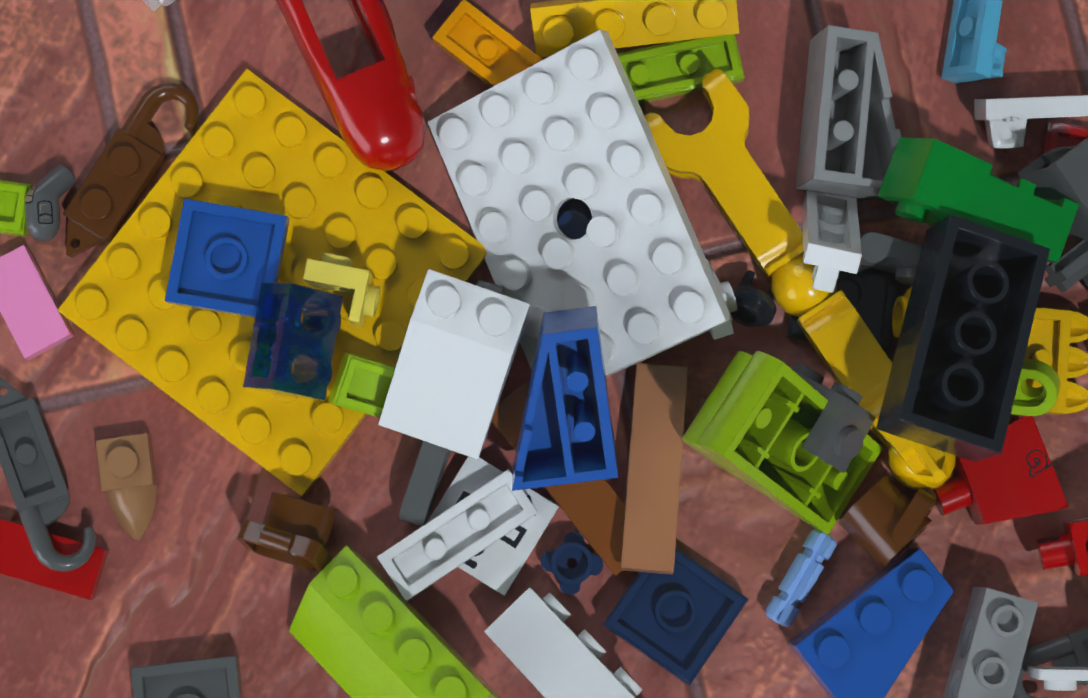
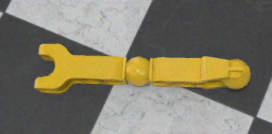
M713 69L704 75L702 79L703 94L713 112L712 121L702 132L690 136L678 134L664 122L660 115L648 113L644 116L669 174L680 179L696 180L704 186L766 278L769 279L771 277V292L776 303L785 312L799 317L796 321L836 382L847 386L863 397L859 406L876 417L870 430L889 450V466L893 476L903 486L914 491H918L919 488H930L933 490L942 486L952 475L956 465V455L876 429L893 363L843 291L837 292V282L833 293L812 288V274L815 265L803 263L802 230L745 146L749 129V107L722 70Z

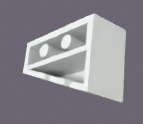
M529 587L484 631L545 698H637L636 696L643 690L621 666L614 673L606 666L600 658L607 651L586 629L577 635L565 623L571 616V613L550 592L542 599Z

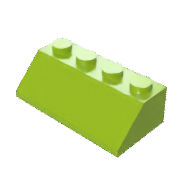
M347 545L309 583L289 632L351 698H501L363 556Z

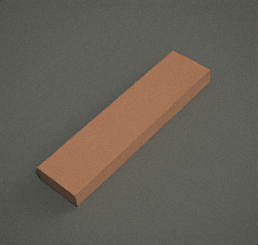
M636 363L620 570L670 575L674 573L683 441L681 439L684 434L688 367Z

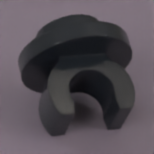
M751 270L745 273L738 286L732 288L737 311L730 312V314L738 323L744 326H765L773 321L776 314L775 299L771 292V287L767 293L752 287L751 282L755 272Z

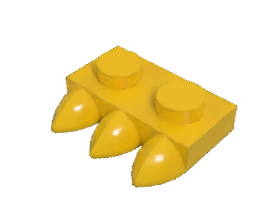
M1036 308L1024 359L1038 360L1048 364L1056 371L1060 379V391L1056 403L1045 414H1069L1088 407V390L1076 383L1067 381L1068 378H1076L1088 373V353L1070 346V343H1078L1088 339V317L1079 312ZM1034 379L1025 380L1031 387L1037 388L1042 386L1040 382Z

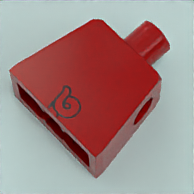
M1022 415L1009 421L1001 454L977 462L956 456V465L953 470L955 478L947 480L942 486L933 489L937 497L935 505L942 516L967 507L975 525L1053 512L1069 507L1033 416Z

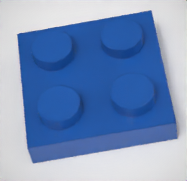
M184 199L165 301L169 304L271 321L290 221L288 216Z

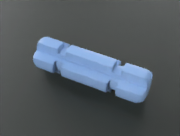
M818 529L810 531L802 545L805 548L803 554H797L778 587L781 591L778 597H772L765 610V615L781 626L789 627L793 623L799 612V609L796 608L799 602H805L824 568L821 563L824 559L829 560L837 546V541L833 537L826 535Z

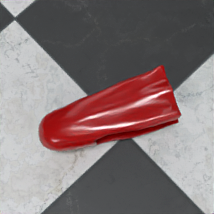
M276 0L344 142L355 158L363 165L381 171H394L414 161L423 149L426 128L423 114L415 95L414 79L412 75L408 76L406 63L397 44L392 20L384 1L347 0L376 63L337 79L302 0Z

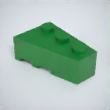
M899 137L878 193L879 197L897 206L895 214L906 220L916 223H927L933 226L947 216L954 215L1050 248L1047 262L1059 263L1079 207L1078 203L1067 198L1047 200L1033 195L1036 184L1023 178L1018 179L1015 187L992 174V164L935 138Z

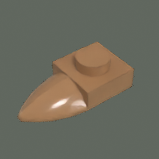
M143 433L95 440L101 492H106L110 509L124 531L134 540H140L153 518L157 501V480L151 434Z

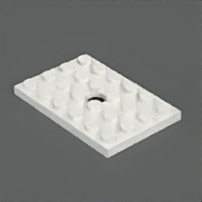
M598 30L427 122L477 241L484 245L487 253L484 258L495 284L504 287L502 295L530 304V314L522 333L520 344L531 370L544 312L591 306L597 307L606 377L732 320L608 31ZM571 198L584 201L592 214V220L587 226L586 234L579 239L566 237L559 229L557 223L559 208L565 201Z

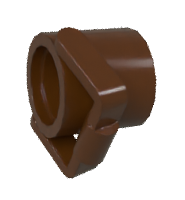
M885 476L840 519L839 524L882 568H885L907 549L932 522L928 516L936 504L937 497L932 489L919 488L911 500L888 476Z
M272 492L263 523L259 524L244 520L237 539L248 551L321 572L331 562L332 557L326 550L337 510Z

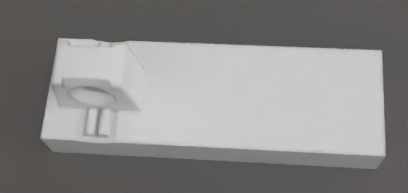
M1088 95L974 99L975 120H985L989 147H1023L1027 119L1088 116Z
M806 191L802 203L803 263L815 265L812 274V288L833 293L839 271L857 274L861 261L862 247L857 199L842 195Z
M509 469L377 556L405 601H408L538 513L523 490L512 491L513 474Z

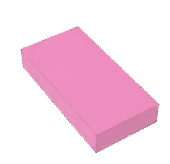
M22 245L1 256L0 312L24 358L31 360L74 337L75 335L65 316L58 311L59 305L29 248Z

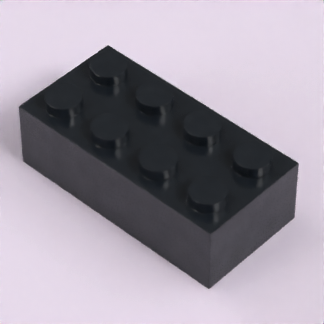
M954 215L947 216L926 230L876 427L877 430L974 462L1002 453L1050 248Z

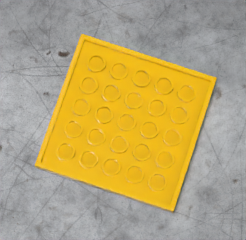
M246 69L57 311L301 497H305L367 415L333 405L328 401L344 351L396 366L428 269L469 282L485 261L484 257L487 255L483 244L388 173L363 165L355 158L341 138L250 70ZM184 199L288 216L290 221L271 321L169 304L165 301ZM323 253L335 254L353 259V268L369 270L374 277L373 285L380 286V297L375 317L366 316L363 328L353 326L349 322V315L354 295L309 286L303 280L307 258L321 261Z

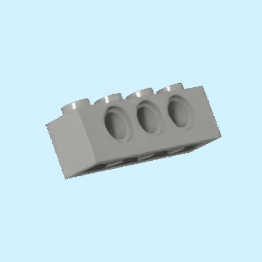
M973 586L943 698H1013L1036 614L1037 602L987 587Z

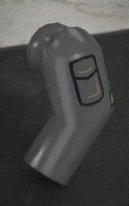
M57 164L25 196L27 230L37 241H50L55 237L60 227L59 198L76 183V179L71 171L61 164Z

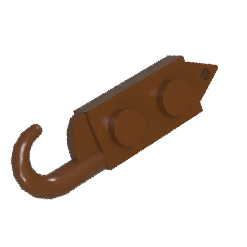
M162 83L151 87L141 97L121 130L118 128L63 213V215L68 217L67 256L73 258L103 241L110 243L165 160L166 147L164 140L157 130L149 125L160 106L167 100H178L187 111L185 128L187 130L194 128L198 120L199 106L195 96L187 88L176 83ZM80 240V246L74 248V242Z

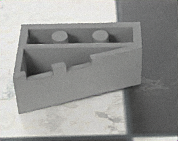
M828 25L810 39L795 189L888 202L879 197L878 193L899 137H901L900 129L895 128L889 101L893 96L877 32Z

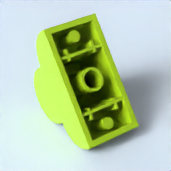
M743 351L736 353L681 439L715 465L758 490L791 514L826 535H829L883 450L882 446L866 434L861 450L851 460L846 471L843 473L803 449L802 445L828 400L783 361L761 351H755L754 355Z

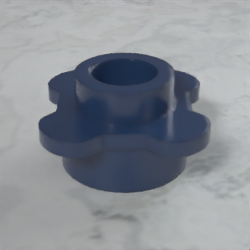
M569 532L564 536L563 543L554 551H546L542 555L541 566L545 571L552 572L560 581V590L563 593L571 595L576 594L580 590L581 583L590 575L596 576L601 573L603 561L599 555H593L584 545V537L580 533ZM568 559H576L577 566L569 568L567 566Z

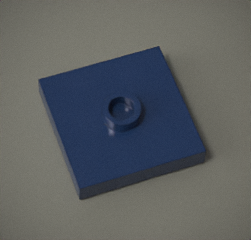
M676 548L673 575L639 572L602 626L682 683L690 686L749 599Z

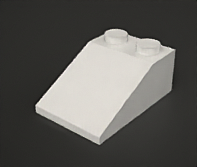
M428 269L408 325L378 425L478 460L530 314V304Z

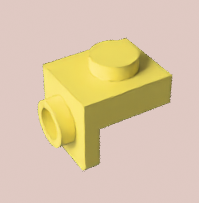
M323 253L321 261L307 258L303 280L309 286L354 295L349 315V322L353 326L363 328L366 316L375 317L380 297V286L373 285L374 277L369 270L353 268V259L335 254Z

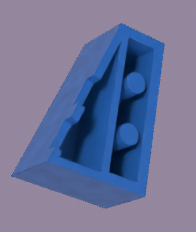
M596 306L543 313L513 463L512 491L618 478L616 447Z
M909 548L788 642V645L829 698H884L954 590L921 548Z

